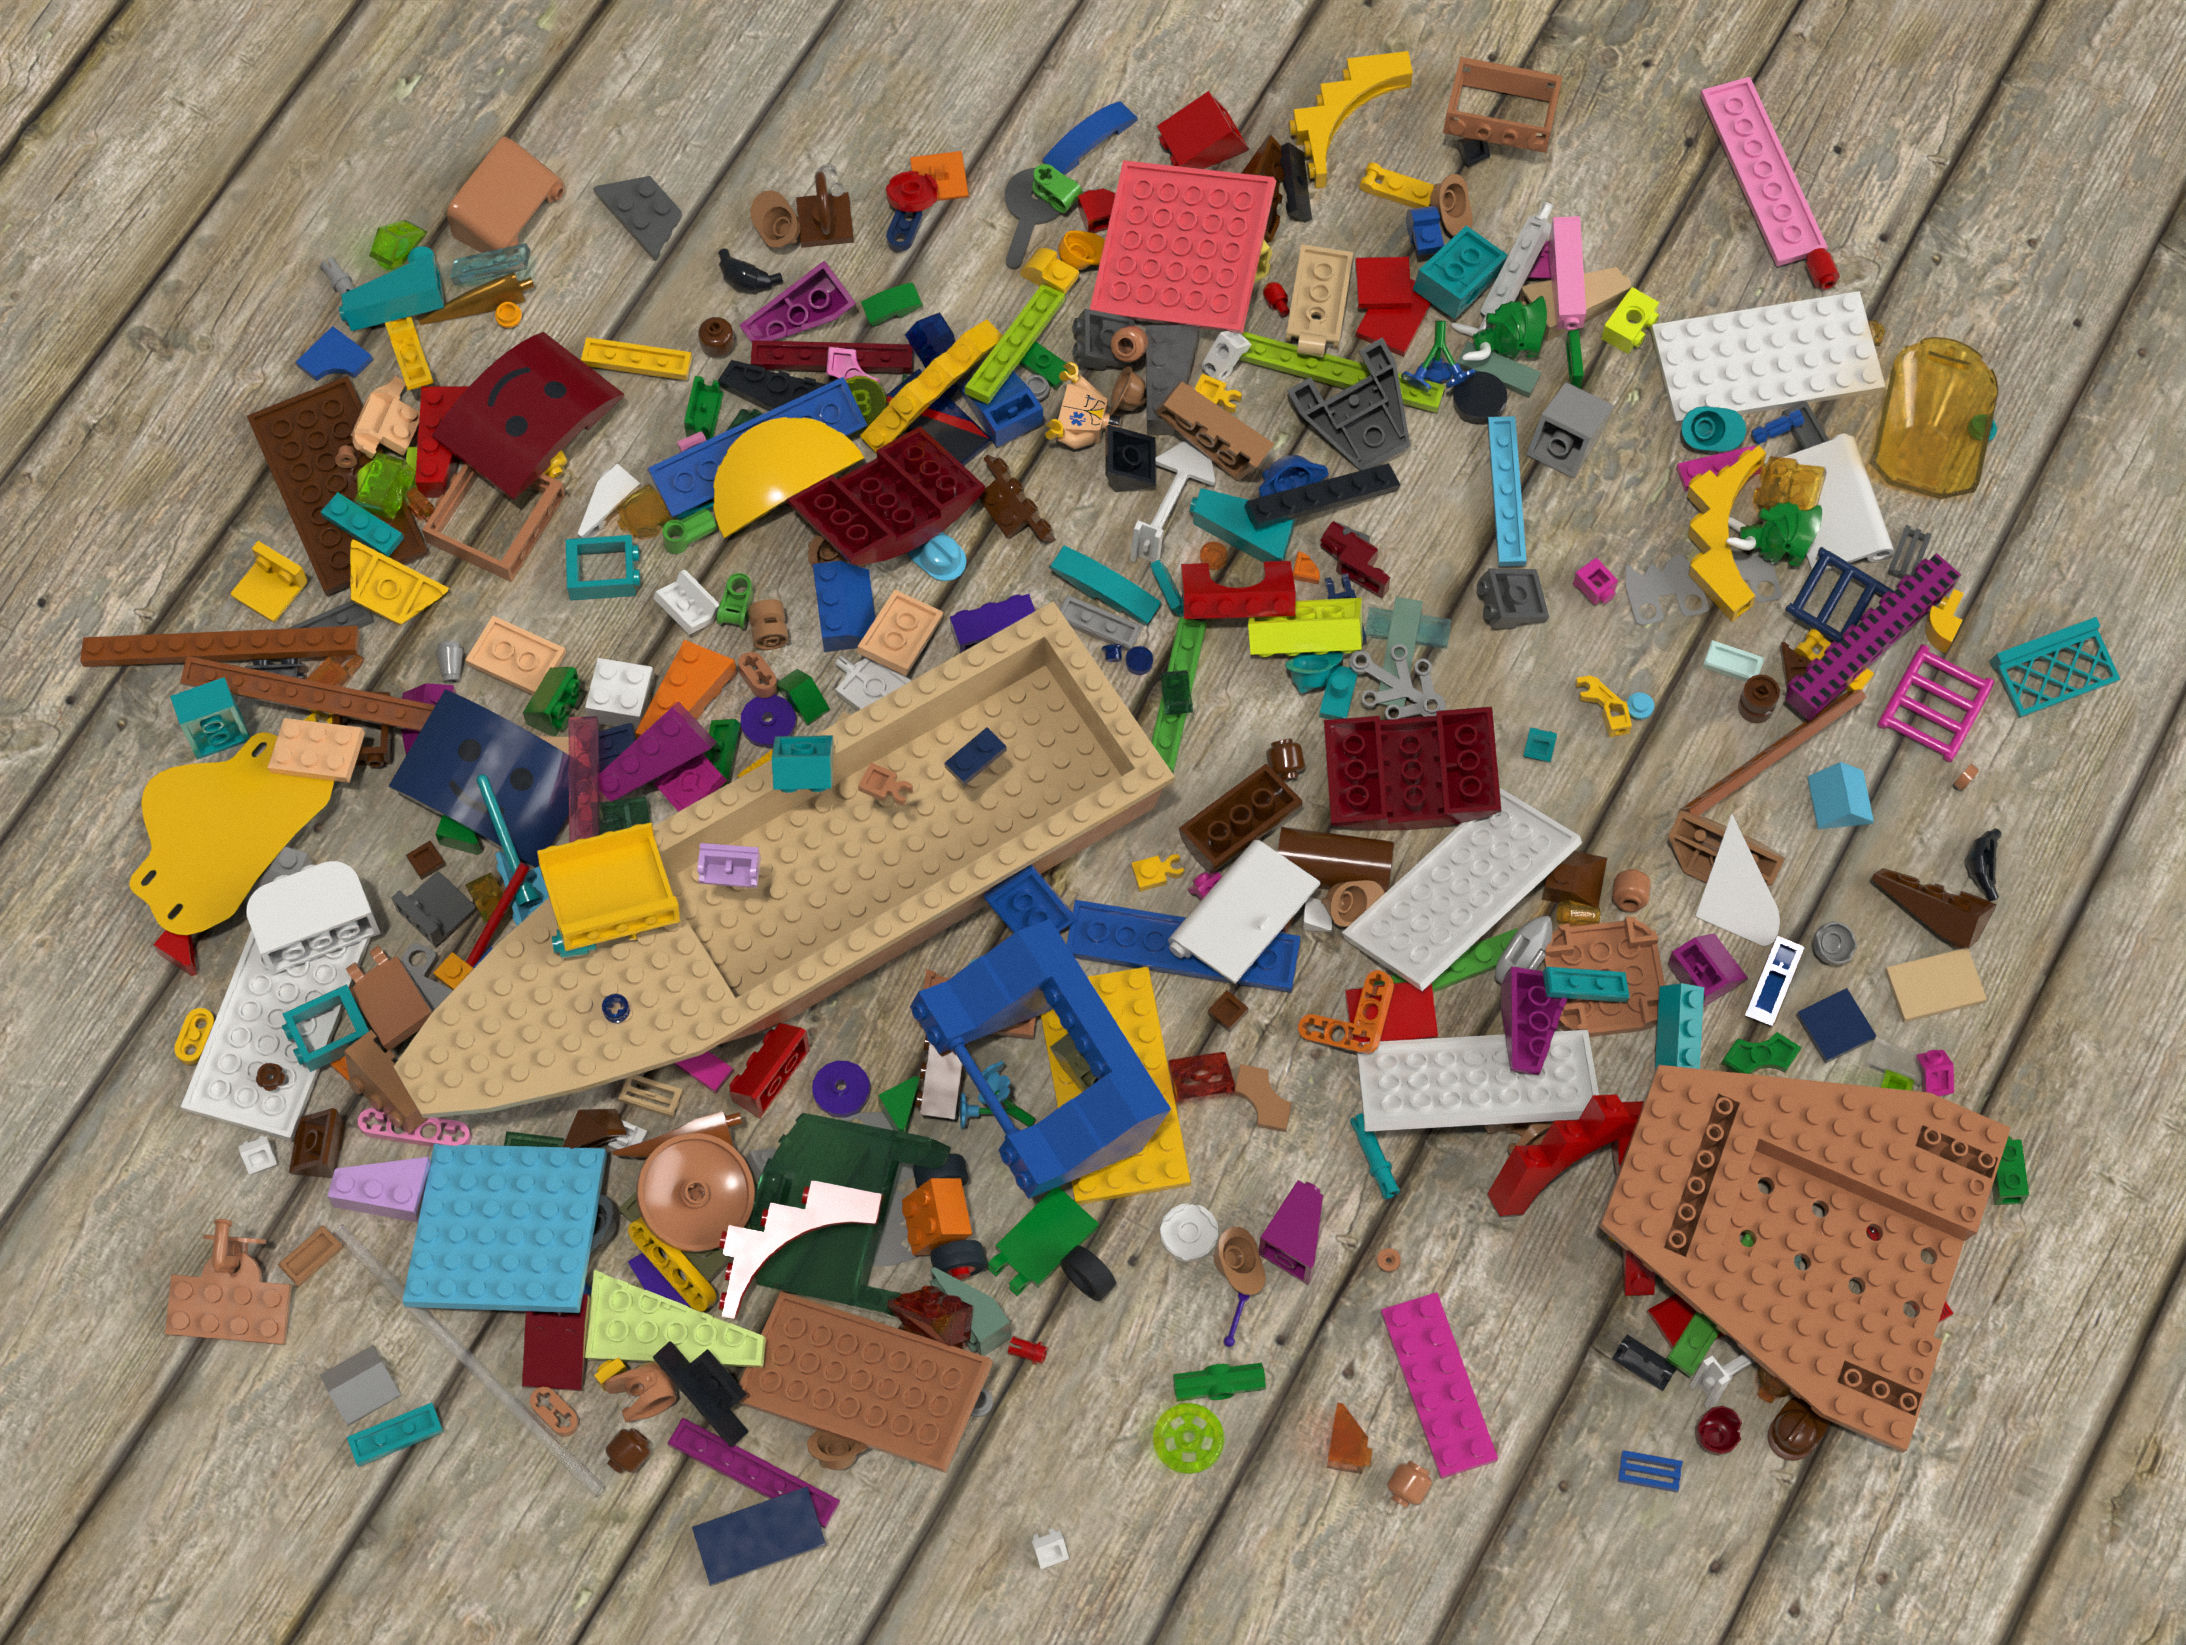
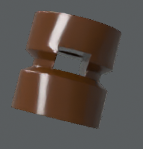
M1759 674L1749 678L1744 685L1738 702L1740 715L1748 722L1757 724L1770 719L1780 696L1778 683L1767 675Z

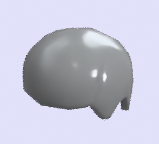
M1837 921L1823 924L1814 935V951L1821 961L1831 965H1839L1852 960V955L1857 949V943L1853 931L1846 924Z

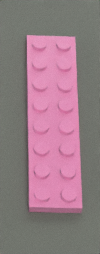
M1747 77L1701 90L1700 97L1776 266L1806 259L1808 253L1818 248H1825L1827 251L1826 242L1751 78Z

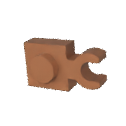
M871 762L858 785V790L885 802L888 795L892 796L895 803L905 806L907 803L906 798L900 796L899 792L905 790L912 793L913 785L907 781L896 782L897 773Z

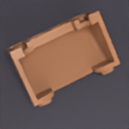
M502 137L456 194L448 207L447 218L453 238L506 265L519 252L520 245L518 244L517 235L542 202L546 200L552 203L562 197L565 189L563 180L515 141L508 137Z

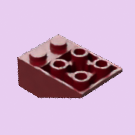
M583 1294L580 1313L526 1311L522 1387H549L550 1389L582 1391L591 1304L589 1294Z

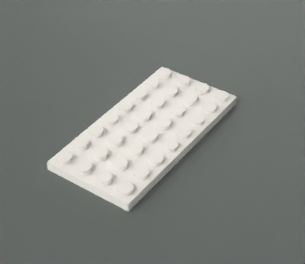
M1860 291L1653 324L1651 326V333L1675 425H1681L1686 414L1696 407L1728 408L1742 415L1796 406L1806 401L1810 404L1883 392L1886 387Z
M1500 788V813L1461 823L1393 885L1388 892L1382 895L1342 932L1344 939L1423 991L1582 844L1581 838L1578 834Z
M251 929L182 1102L181 1109L185 1112L293 1141L321 1068L310 1072L306 1064L300 1066L293 1052L294 1049L298 1048L294 1039L288 1041L282 1025L286 1024L283 1013L347 984L349 989H351L354 981L345 968L354 962L360 967L371 937L271 975L260 954ZM343 1003L296 1024L309 1053L331 1043L344 1009ZM266 1063L280 1065L283 1069L282 1073L285 1075L284 1083L281 1086H277V1089L273 1091H266L264 1087H259L256 1083L257 1071ZM273 1075L268 1076L269 1080L273 1078Z
M1588 1030L1554 1032L1549 1051L1539 1075L1510 1070L1505 1034L1380 1041L1377 1049L1370 1054L1357 1052L1365 1131L1578 1120L1591 1097L1599 1095Z

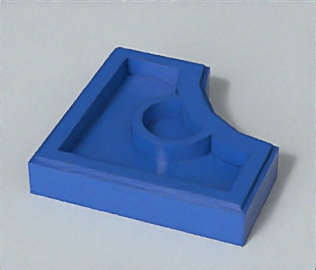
M332 326L296 361L298 368L318 381L324 376L333 373L347 374L355 378L373 361L371 354Z

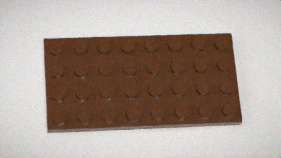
M348 376L247 415L325 596L350 586V544L353 539L360 542L321 515V511L337 492L403 534L404 539L390 554L389 558L401 564H406L428 555L425 544L380 445L378 444L376 447V453L372 459L366 457V454L354 447L351 433L361 413L362 406ZM341 446H351L355 449L357 464L354 467L342 468L335 463V457L338 455V450ZM372 460H379L384 466L382 475L371 484L372 496L368 499H361L358 497L357 473Z

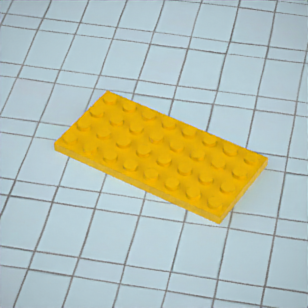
M1142 967L1088 976L1089 981L1169 1104L1171 1110L1140 1153L1072 1180L1074 1201L1081 1205L1191 1186L1149 968ZM1052 1009L1040 1016L1057 1108H1059L1067 1101L1081 1094L1082 1091L1065 1073L1050 1049L1053 1044L1068 1034V1031L1061 1025L1058 1015Z

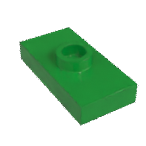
M1036 341L1019 362V365L1032 374L1044 377L1048 381L1049 386L1055 390L1064 383L1059 378V373L1062 371L1068 372L1063 367V365L1067 364L1065 361Z

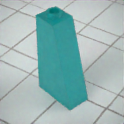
M433 254L419 258L341 294L343 306H339V313L342 321H347L350 330L355 331L445 308L440 272Z
M1200 488L1198 498H1192L1189 513H1193L1194 525L1261 562L1284 561L1295 519L1255 529L1244 507L1248 499Z

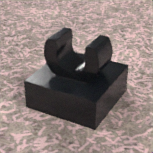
M1465 137L1458 140L1462 162L1467 167L1490 157L1488 142Z

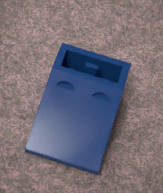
M1014 371L989 404L965 394V386L972 377L956 384L996 448L1043 424V407L1027 384Z

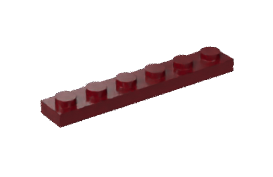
M752 340L751 364L765 367V369L827 371L829 347L856 350L858 364L864 372L912 373L913 344Z

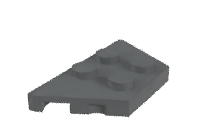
M651 176L595 186L593 188L594 194L649 256L656 261L660 256V250L664 243L669 241L673 228L678 225L682 218V211Z

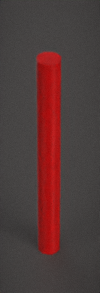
M521 862L518 865L467 958L466 963L474 967L481 959L530 869L528 865Z

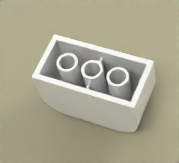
M329 861L318 865H308L302 868L300 872L292 875L278 876L273 882L258 888L251 895L247 904L249 924L260 954L271 975L381 934L356 872L342 862Z

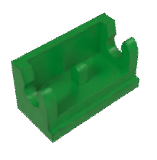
M694 377L684 419L686 437L701 431L706 440L714 437L724 392L720 390V384L716 380H713L712 386L704 383L703 377Z

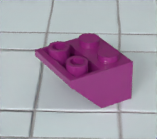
M1715 933L1698 936L1672 951L1667 963L1681 983L1704 987L1703 1008L1748 980L1746 974Z

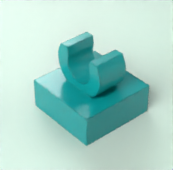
M1530 727L1523 756L1551 762L1557 733Z

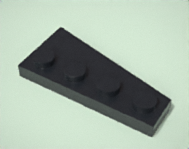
M735 360L730 361L718 379L720 387L769 411L827 385L816 382V379L797 378L790 376L787 372H771L765 370V367Z

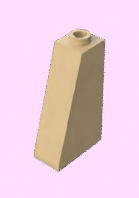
M1617 267L1584 273L1585 322L1619 306L1631 289L1629 278L1625 274L1622 275ZM1551 280L1523 286L1519 301L1523 305L1530 304L1539 296L1544 297L1547 308V321L1543 337L1546 341L1569 331L1566 329H1556Z

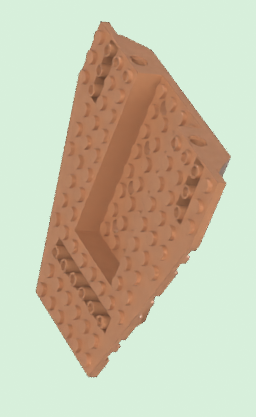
M1659 1065L1655 1069L1599 1227L1626 1251L1630 1250L1644 1262L1643 1265L1648 1270L1658 1274L1669 1288L1697 1312L1707 1316L1724 1335H1729L1738 1343L1737 1346L1773 1377H1778L1785 1383L1796 1397L1806 1401L1811 1406L1810 1409L1817 1415L1898 1451L1905 1452L1908 1450L1943 1341L1934 1337L1961 1250L1964 1241L1978 1232L2011 1128L1929 1092ZM1759 1180H1765L1770 1184V1194H1764L1758 1189ZM1813 1203H1818L1824 1207V1217L1814 1215L1812 1211ZM1867 1227H1874L1878 1231V1241L1868 1238L1866 1234ZM1745 1232L1752 1237L1753 1244L1751 1247L1742 1245L1739 1239L1740 1233ZM1922 1250H1927L1932 1254V1264L1929 1265L1922 1261L1920 1256ZM1795 1256H1801L1806 1260V1270L1802 1271L1796 1268L1794 1264ZM1850 1280H1856L1860 1283L1862 1288L1860 1294L1851 1292L1848 1286ZM1905 1303L1917 1307L1914 1318L1905 1315L1903 1311Z

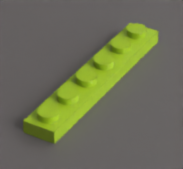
M1041 284L965 386L966 395L986 404L991 402L1065 302V293Z

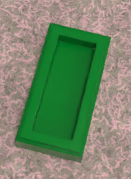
M1579 329L1568 331L1565 345L1570 384L1581 389L1584 371Z

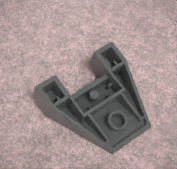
M1383 337L1358 351L1370 376L1331 398L1323 400L1311 377L1287 390L1300 416L1360 470L1372 468L1411 446L1396 361Z

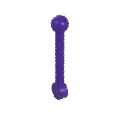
M1238 1293L1239 1303L1229 1334L1223 1340L1224 1345L1227 1347H1232L1235 1344V1331L1244 1303L1249 1300L1250 1295Z

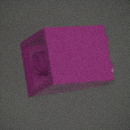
M1297 1180L1261 1235L1258 1252L1264 1259L1309 1285L1312 1280L1323 1194L1320 1193V1189L1310 1182H1305L1304 1184Z

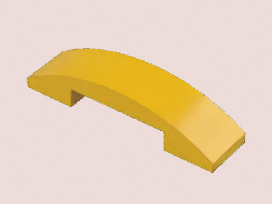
M411 316L386 322L385 325L407 391L434 383Z

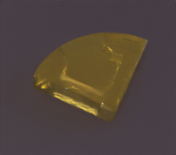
M1870 320L1868 324L1874 346L1877 347L1882 343L1885 330L1881 323L1878 324L1877 320Z

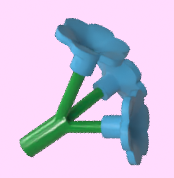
M1002 1060L997 1064L994 1063L987 1067L981 1073L998 1101L1007 1107L1003 1108L1006 1114L1011 1115L1030 1127L1035 1121V1117L1012 1102L1008 1096L1010 1092L1008 1088L1010 1079L1006 1075L1000 1076L998 1074L1004 1068V1061ZM961 1093L960 1129H964L968 1117H979V1114H993L990 1108H979V1105H969L966 1101L965 1093ZM979 1094L978 1100L982 1104H986L982 1095Z

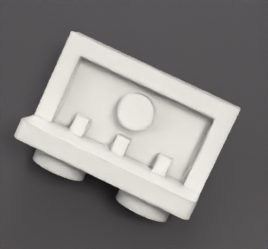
M685 569L679 572L676 582L657 590L653 598L688 635L712 624L719 608V603Z

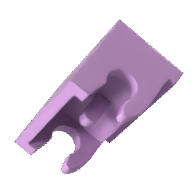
M700 843L697 868L699 884L757 888L761 861L758 847Z

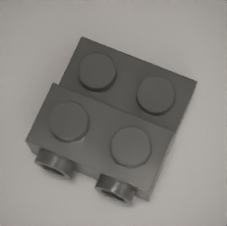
M1084 309L1079 317L1074 319L1072 325L1073 334H1077V341L1074 343L1072 350L1073 357L1077 358V366L1103 370L1106 365L1118 368L1130 366L1132 369L1135 366V361L1123 362L1116 358L1111 350V339L1119 329L1131 325L1135 326L1134 320L1120 315Z
M1489 568L1480 577L1477 583V592L1479 595L1484 596L1485 606L1483 615L1486 620H1490L1492 628H1516L1520 623H1545L1550 618L1537 569Z

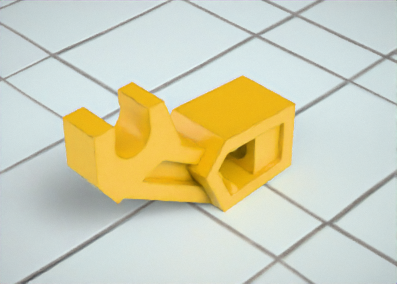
M1590 675L1576 678V688L1582 686L1588 688V691L1580 692V701L1598 703L1603 708L1601 715L1609 738L1630 734L1632 723L1627 702L1617 697L1599 681V678ZM1610 711L1619 712L1620 716L1612 717Z

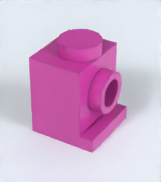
M1596 557L1575 573L1573 586L1579 588L1594 605L1600 601L1606 604L1616 595L1615 590L1618 580Z

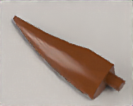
M724 1111L695 1118L661 1136L612 1152L615 1156L648 1157L665 1141L688 1133L712 1135L733 1147L729 1127L743 1124L741 1115L738 1112L726 1116Z

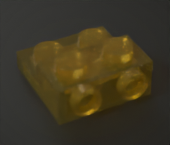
M1770 456L1768 464L1764 463L1761 467L1760 476L1763 482L1761 488L1757 487L1755 489L1754 503H1756L1759 511L1762 507L1769 510L1770 506H1774L1778 502L1785 503L1788 501L1792 504H1798L1800 510L1811 509L1819 503L1827 471L1825 467L1798 464L1796 459Z

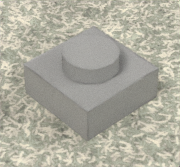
M775 1148L749 1151L746 1157L757 1181L783 1178L786 1172V1168Z

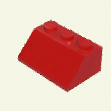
M779 1023L775 1030L770 1029L763 1039L764 1045L758 1053L754 1051L746 1062L747 1068L742 1075L737 1074L730 1083L729 1092L734 1103L759 1119L763 1116L810 1051L807 1032L801 1027Z

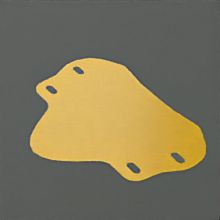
M267 732L257 733L252 736L237 754L227 761L186 764L159 772L147 783L143 790L141 801L143 819L151 842V851L149 856L132 874L129 882L130 889L150 906L157 923L165 930L174 934L190 935L202 932L227 920L237 911L256 880L286 844L327 805L331 797L334 781L271 773L268 765L278 736ZM261 742H266L267 746L258 757H253L252 752ZM155 870L157 872L156 876L148 885L143 886L141 881L150 871ZM177 904H182L183 909L174 919H168V914Z

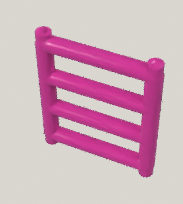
M1921 644L1885 707L1877 725L1882 729L1889 727L1944 755L1943 759L1951 763L1991 692L1995 681L1989 677H1986L1984 680L1929 652V647ZM1926 662L1979 689L1973 701L1918 674L1917 672L1922 663ZM1911 683L1966 710L1967 712L1961 723L1906 696L1905 694ZM1899 705L1954 732L1955 734L1950 744L1947 745L1894 718L1893 716Z

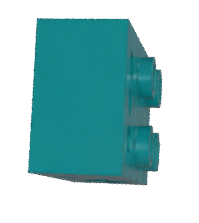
M1466 225L1418 270L1413 290L1447 315L1456 319L1496 281L1507 260L1508 254Z
M225 677L170 696L179 724L197 760L244 744L250 739L241 711Z

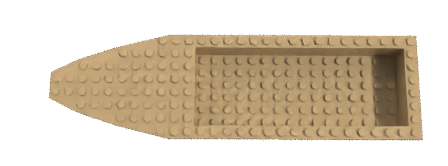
M1053 601L816 734L815 736L833 735L832 789H826L822 792L798 789L792 793L773 790L772 760L653 826L654 839L669 885L679 905L680 922L636 933V940L634 941L629 940V935L596 943V950L589 951V954L561 958L560 953L554 954L552 936L557 935V922L549 898L545 900L501 940L432 1012L393 1067L422 1117L433 1118L493 1112L577 1093L702 1055L717 1045L768 1030L779 1023L793 1018L988 905L983 894L1031 864L1041 874L1149 812L1157 805L1162 789L1173 783L1175 776ZM988 727L1006 745L1007 751L967 785L963 786L945 768L944 762ZM871 762L897 773L896 782L907 781L913 785L912 793L905 790L899 792L900 796L906 798L907 803L905 806L895 803L892 796L888 795L885 802L858 790V785ZM700 843L758 847L761 861L757 888L699 884L697 868Z

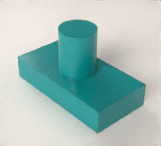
M1335 665L1331 668L1319 712L1320 718L1332 720L1348 717L1358 676L1349 667Z

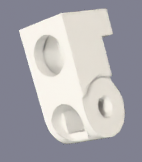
M1220 332L1201 368L1210 377L1224 381L1232 372L1233 366H1235L1241 355L1246 353L1252 344L1240 333Z

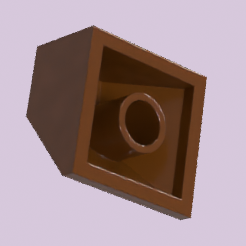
M1573 851L1546 876L1541 900L1598 911L1607 857Z

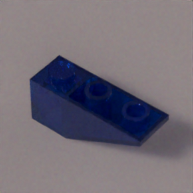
M940 312L916 321L905 334L925 368L935 358L947 352L955 343L954 333ZM961 378L943 393L947 401L951 400L963 387Z

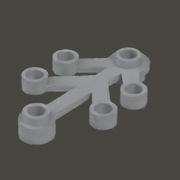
M1396 644L1391 649V658L1395 661L1399 679L1374 664L1367 652L1356 651L1351 655L1349 667L1353 673L1358 675L1368 673L1392 688L1379 692L1366 690L1362 694L1361 703L1366 708H1373L1379 703L1408 698L1416 704L1401 708L1398 705H1389L1385 710L1386 720L1401 719L1415 715H1421L1422 717L1436 716V711L1445 710L1446 704L1443 697L1434 692L1430 677L1431 663L1427 659H1419L1415 663L1414 671L1420 676L1423 692L1421 693L1412 686L1406 661L1408 650L1403 644ZM1401 649L1404 651V656L1396 657L1394 651ZM1358 657H1363L1366 663L1360 666L1355 660ZM1426 664L1428 670L1421 672L1418 670V665ZM1366 695H1372L1374 696L1375 701L1373 703H1367L1364 697ZM1429 701H1434L1437 704V708L1430 710L1426 704ZM1391 709L1396 710L1398 717L1391 718L1388 715V711Z

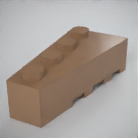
M1182 381L1172 388L1155 411L1158 416L1236 481H1239L1256 469L1274 445L1273 442L1197 392L1191 385L1185 384Z

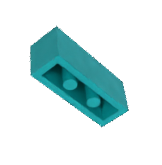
M1683 983L1659 986L1655 1069L1659 1065L1700 1069L1704 987Z

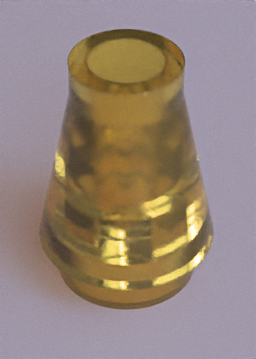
M1569 899L1565 902H1559L1556 913L1557 923H1569L1570 927L1598 924L1601 916L1600 908L1591 907Z

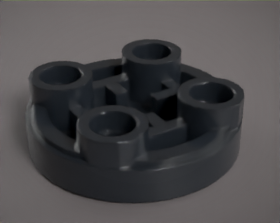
M1478 371L1462 383L1455 385L1453 404L1459 413L1460 419L1464 422L1486 423L1488 422V417L1502 416L1507 403V390L1503 382L1495 375Z

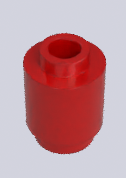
M1818 248L1808 253L1806 256V266L1815 287L1829 289L1835 286L1840 278V274L1831 254L1825 248Z

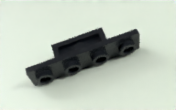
M669 1341L653 1356V1359L677 1385L680 1391L689 1399L729 1447L736 1445L748 1433L747 1428L730 1410L747 1393L709 1349H706L690 1363L677 1347Z

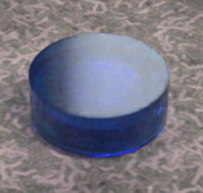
M1136 646L1127 652L1125 663L1129 672L1135 675H1144L1152 669L1153 655L1148 648Z

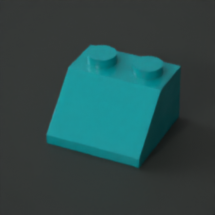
M833 735L775 737L772 752L773 790L792 793L798 789H809L812 792L832 789Z

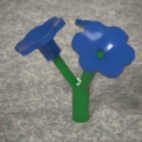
M1435 321L1434 345L1427 358L1417 368L1415 374L1404 371L1401 374V378L1411 386L1428 392L1431 386L1424 379L1435 383L1451 379L1445 385L1448 389L1470 378L1476 371L1474 369L1462 371L1459 363H1455L1445 344L1446 321ZM1441 349L1449 364L1442 362Z

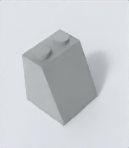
M1566 382L1542 413L1527 455L1575 479L1604 431L1614 405Z

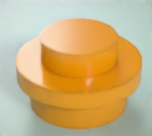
M504 302L496 309L495 319L501 327L512 328L520 323L522 312L516 304Z

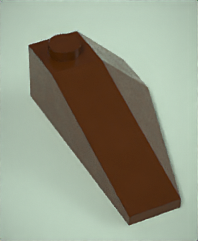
M1272 135L1267 136L1241 173L1274 177L1276 180L1264 235L1266 243L1272 242L1280 223L1277 206L1279 203H1282L1279 187L1280 181L1284 180V170L1280 163V158L1282 157L1281 146Z
M1885 868L1874 873L1872 877L1873 881L1942 938L1950 940V944L1958 948H1969L1979 940L1997 905L1963 891L1960 892V895L1948 893L1944 890V886L1940 884L1921 885L1916 877Z

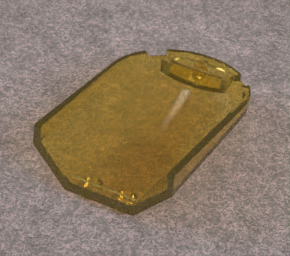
M1930 337L1921 339L1919 343L1911 346L1907 345L1897 355L1890 370L1869 463L1888 485L1938 499L1976 491L1981 479L1998 396V383L1993 369L1989 370L1987 365L1981 360L1983 356L1972 347L1949 338Z

